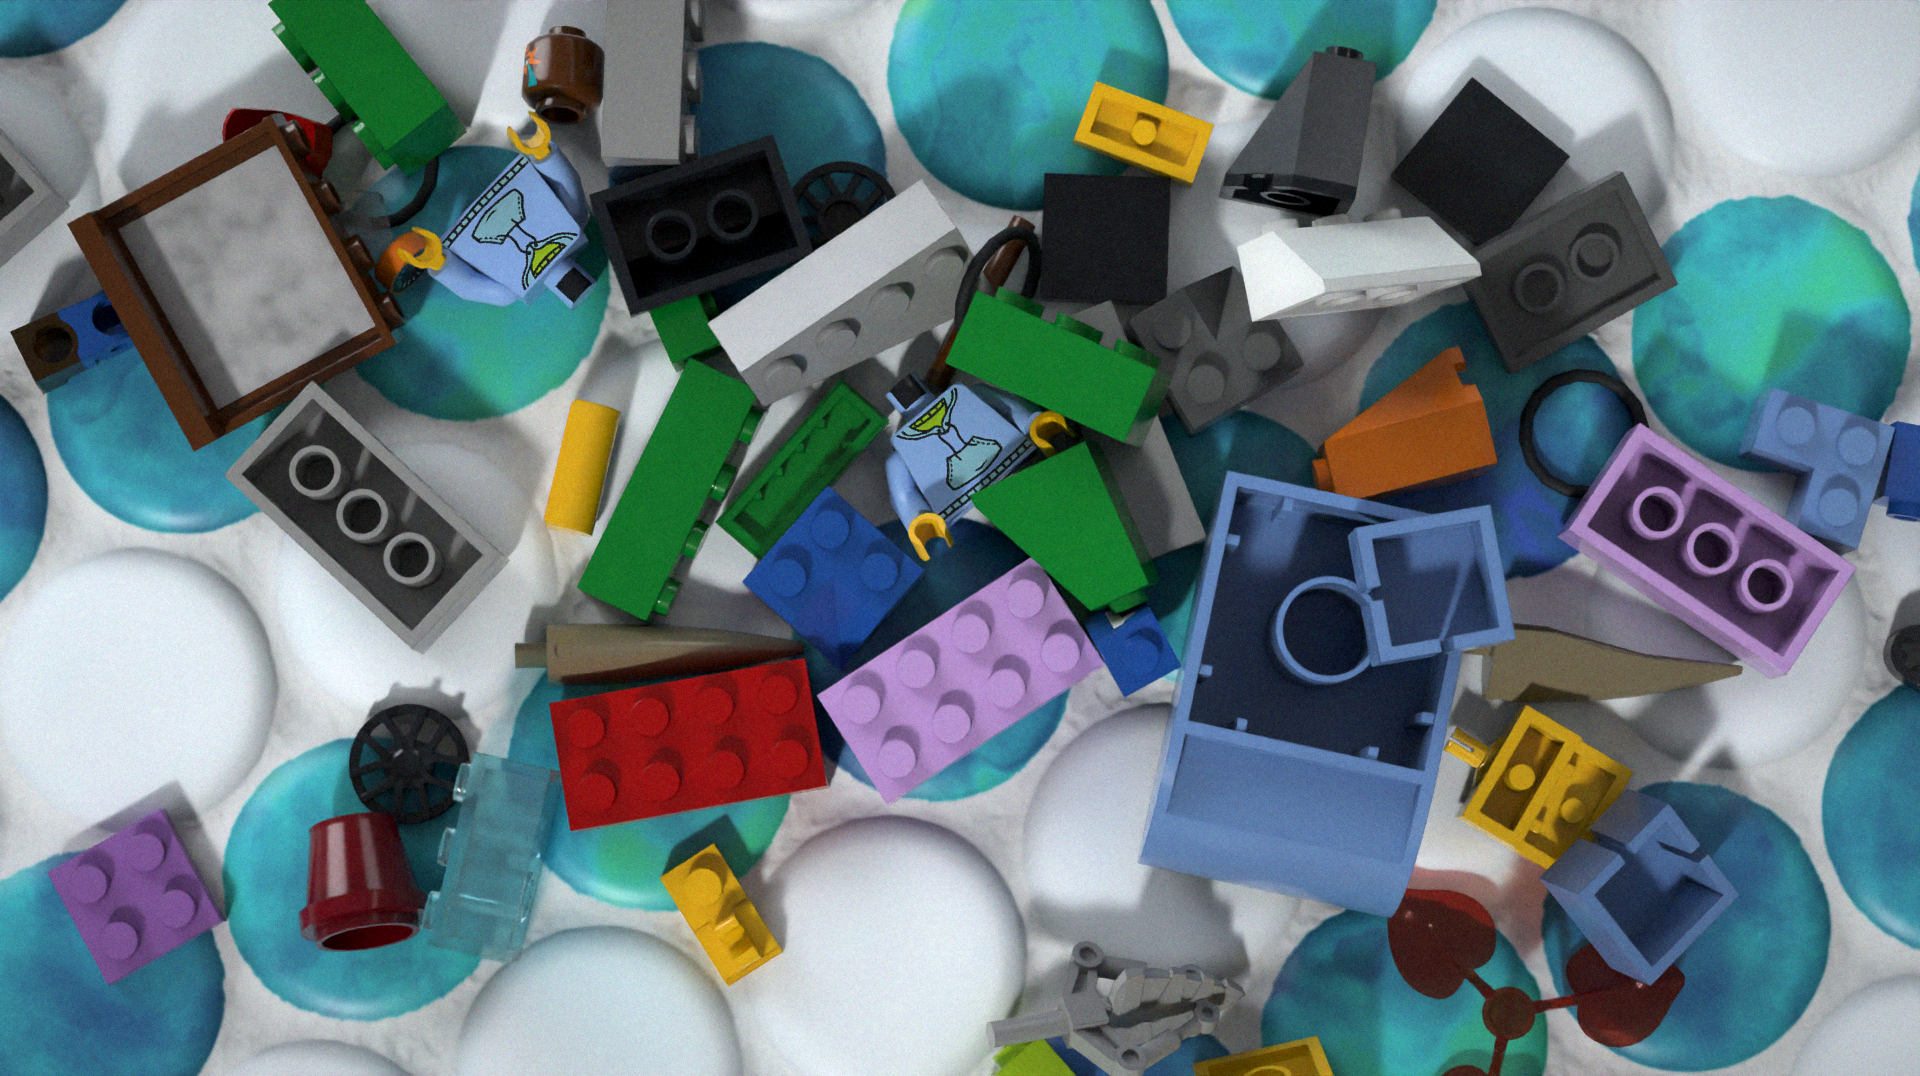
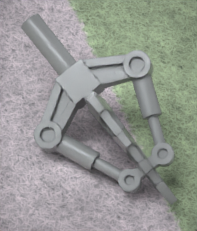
M1084 941L1076 944L1072 950L1067 968V979L1057 1010L987 1022L986 1035L991 1048L1062 1036L1067 1049L1074 1048L1109 1074V1076H1143L1144 1070L1181 1047V1041L1187 1037H1195L1200 1033H1213L1216 1030L1220 1012L1244 997L1245 992L1239 984L1225 977L1222 981L1216 980L1212 973L1202 971L1199 967L1192 964H1186L1181 968L1170 967L1168 970L1147 967V962L1104 956L1103 950L1097 944ZM1098 978L1116 980L1111 987L1108 997L1101 1000L1096 989Z

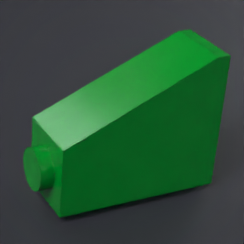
M1083 441L970 495L976 509L1090 611L1110 607L1113 616H1117L1145 602H1149L1145 590L1162 583L1099 442Z

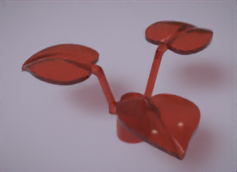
M1407 888L1396 913L1391 918H1388L1387 922L1388 939L1394 962L1399 973L1414 990L1434 999H1446L1455 994L1461 987L1464 979H1466L1486 999L1482 1008L1483 1022L1489 1032L1496 1037L1488 1074L1478 1067L1462 1065L1448 1070L1441 1076H1500L1508 1041L1517 1040L1527 1035L1535 1023L1536 1014L1577 1005L1578 1024L1589 1038L1607 1047L1620 1048L1634 1045L1650 1036L1656 1030L1674 999L1685 985L1684 974L1673 963L1650 986L1610 968L1593 945L1589 944L1575 953L1569 959L1566 966L1567 980L1575 994L1532 1002L1531 998L1524 991L1515 987H1502L1494 990L1474 971L1489 962L1496 947L1495 924L1488 911L1474 898L1452 890Z

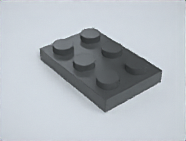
M1615 171L1468 251L1480 263L1482 276L1461 283L1505 372L1511 375L1678 285L1624 173L1621 171Z

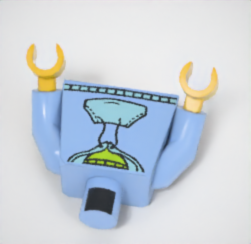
M528 111L529 116L537 124L536 134L529 140H520L515 131L508 126L507 136L522 153L530 155L529 160L520 153L440 238L435 233L423 228L412 227L411 230L420 234L425 240V250L420 256L414 258L413 255L399 247L397 253L402 261L418 268H427L428 274L464 300L502 307L519 300L530 306L549 288L571 310H574L588 298L597 286V281L574 261L590 243L583 232L588 224L590 213L579 174L558 145L550 141L551 135L547 123L537 113Z
M915 372L910 373L899 381L886 394V398L908 423L890 438L893 451L885 462L890 505L908 531L909 538L919 558L923 561L930 559L924 546L931 538L942 537L945 538L949 547L954 545L953 537L948 528L975 507L970 495L1012 476L1036 456L1037 447L1031 440L1050 458L1058 454L1053 446L1049 444V441L1055 434L1066 432L1072 438H1075L1076 432L1065 418L1054 411H1044L1031 401L1009 391L983 383L967 388L958 381L936 398Z

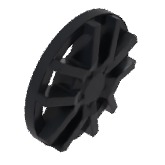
M837 161L818 166L805 174L792 189L797 204L802 196L817 212L802 217L805 227L818 225L821 234L810 239L813 250L823 246L869 215V211L883 195H885L887 202L897 196L888 181L878 172L865 165L849 161ZM833 173H854L855 175L845 192L841 194L830 175ZM820 178L832 195L823 204L807 189ZM866 178L872 181L877 188L864 203H861L853 196L862 180Z
M416 704L393 706L382 710L369 719L358 731L349 758L350 779L361 803L372 812L387 813L395 816L396 822L400 824L424 823L448 811L463 793L470 771L468 746L455 723L435 709ZM415 714L416 716L405 737L392 718L400 715ZM426 717L431 718L440 725L427 744L417 740ZM382 723L396 741L388 749L370 735ZM447 733H449L457 747L458 756L434 754ZM365 743H367L381 759L360 767L361 753ZM437 762L459 765L455 783L434 777ZM383 769L387 778L386 782L367 791L361 776ZM427 784L449 789L450 792L444 800L431 808ZM395 788V812L384 808L374 799ZM417 789L422 812L405 814L406 790Z

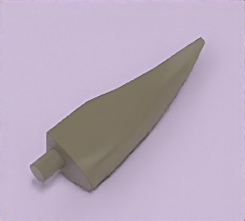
M548 624L546 626V642L515 643V667L547 668L549 687L614 685L709 673L803 654V641L710 628L667 625Z
M1513 623L1516 639L1510 642L1463 651V654L1483 655L1482 698L1484 700L1499 699L1509 702H1588L1640 697L1691 688L1742 674L1743 667L1740 665L1644 654L1548 626Z

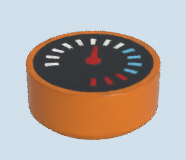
M414 231L407 232L392 242L379 258L374 270L375 280L393 295L400 294L411 287L427 269L408 264L398 256V247L413 255L414 258L424 252L425 240Z

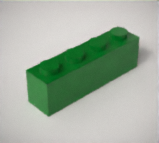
M691 357L689 358L579 581L577 588L581 592L647 624L653 623L657 613L664 617L669 615L683 585L682 582L674 578L685 556L693 560L696 559L709 534L711 525L702 521L712 500L715 499L723 503L739 470V468L731 465L741 442L748 445L753 443L765 419L767 411L759 408L760 401L749 385Z

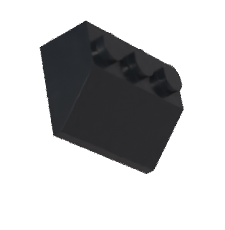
M773 134L589 195L596 222L631 318L797 263L814 252Z

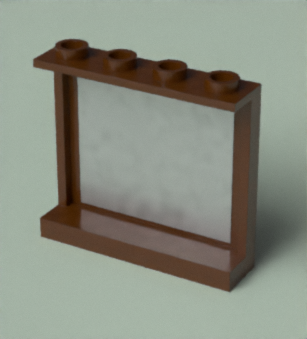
M282 113L271 114L263 118V122L105 207L88 212L67 224L194 452L296 398L312 380L320 385L406 339L400 327L406 325L407 321L399 303L389 290L383 293L380 292L369 272L376 267L370 250L359 234L356 233L351 237L349 236L338 216L345 209L337 190L326 176L321 179L317 178L307 159V156L313 154L308 137L295 119L287 123Z

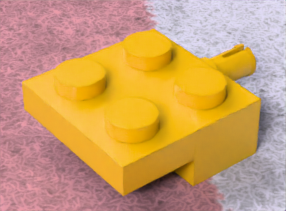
M1528 705L1517 709L1504 734L1490 746L1485 745L1460 730L1459 727H1456L1450 738L1469 748L1471 752L1452 740L1447 741L1443 751L1449 752L1476 768L1472 788L1455 818L1545 871L1578 838L1589 842L1595 838L1588 828L1620 797L1634 771L1581 741L1582 737Z

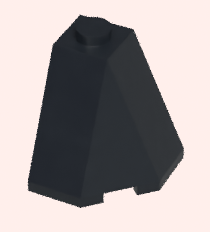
M1329 46L1326 48L1325 53L1314 51L1226 172L1221 184L1219 198L1318 218L1347 214L1355 200L1377 63L1364 61L1362 52L1347 47Z

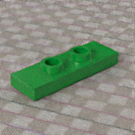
M840 379L715 521L716 524L758 561H761L828 485L830 488H833L890 423L889 419L843 379Z

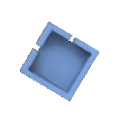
M1490 504L1357 527L1347 535L1358 595L1372 592L1373 601L1361 607L1372 667L1432 657L1442 652L1441 641L1444 654L1501 645L1516 639Z
M1627 789L1588 828L1595 838L1591 842L1578 838L1539 879L1610 968L1651 986L1739 894L1710 856L1696 850L1700 843L1669 803Z

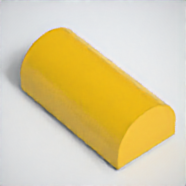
M575 399V402H571L543 524H546L545 528L581 536H593L621 417L620 411L580 399Z

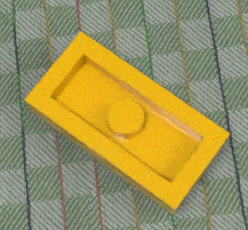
M1096 81L1075 134L1073 144L1157 176L1171 178V181L1191 188L1214 124Z

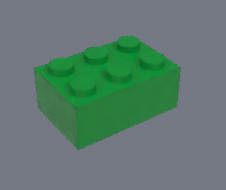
M272 0L268 3L269 7L281 21L271 30L307 75L319 68L320 71L314 74L311 79L346 123L356 115L358 116L359 120L350 127L385 171L396 163L409 179L429 161L467 133L448 102L365 0Z
M999 286L994 298L978 290L976 291L947 356L946 364L1123 443L1142 449L1173 379L1171 376L1158 370L1162 358L1119 338L1113 350L1099 344L1104 334L1103 332L1058 312L1053 324L1043 320L1041 316L1045 310L1044 306Z

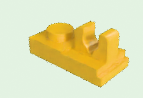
M715 843L660 877L663 885L728 987L783 952Z

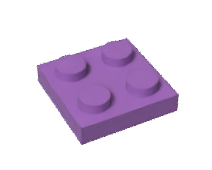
M166 809L155 811L47 872L108 985H113L226 921Z

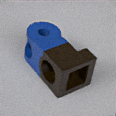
M105 292L10 331L36 385L43 394L67 384L66 379L98 365L99 361L119 355L135 346Z

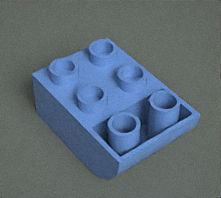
M1227 470L1215 491L1207 537L1205 539L1180 657L1181 667L1177 671L1137 863L1391 918L1396 913L1412 875L1427 823L1463 651L1444 654L1441 641L1442 652L1432 657L1372 667L1361 607L1373 601L1372 592L1358 595L1347 535L1357 527L1432 514Z

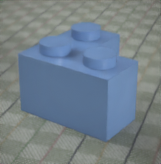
M1772 387L1756 397L1737 457L1797 476L1784 519L1841 556L1858 549L1895 427Z

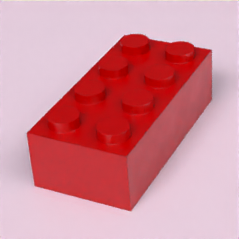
M805 658L549 703L569 827L572 832L595 830L829 788L809 666Z

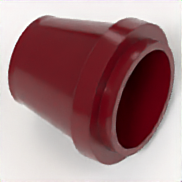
M378 812L348 814L321 821L309 829L305 908L299 912L298 917L302 938L315 942L318 949L330 952H353L394 945L416 936L420 932V926L431 918L429 896L426 892L419 890L395 816Z

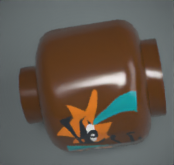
M571 26L551 28L548 34L538 36L526 47L521 88L522 98L545 122L557 125L581 123L585 120L586 115L593 113L600 107L603 99L604 51L597 43L586 38V33L579 28Z

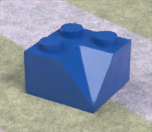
M827 485L742 583L836 668L842 671L924 579L925 570Z

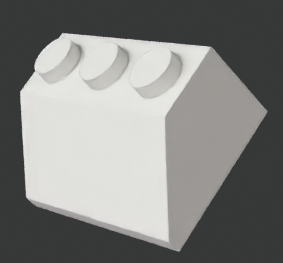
M1400 209L1384 210L1363 217L1364 222L1351 223L1349 214L1327 216L1313 221L1312 227L1299 228L1297 219L1274 221L1259 227L1260 237L1237 246L1252 322L1407 305L1482 276L1480 263L1429 216L1402 218Z

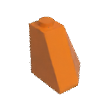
M1459 346L1445 349L1324 441L1318 448L1320 459L1311 461L1315 488L1363 500L1377 501L1479 478L1495 466L1498 461L1483 399L1476 384H1462L1457 372L1466 370V361Z

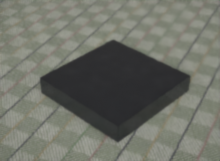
M1472 77L1392 172L1390 177L1477 247L1510 229L1570 156Z
M1045 173L1039 301L1101 304L1111 300L1112 304L1152 306L1166 298L1171 178Z

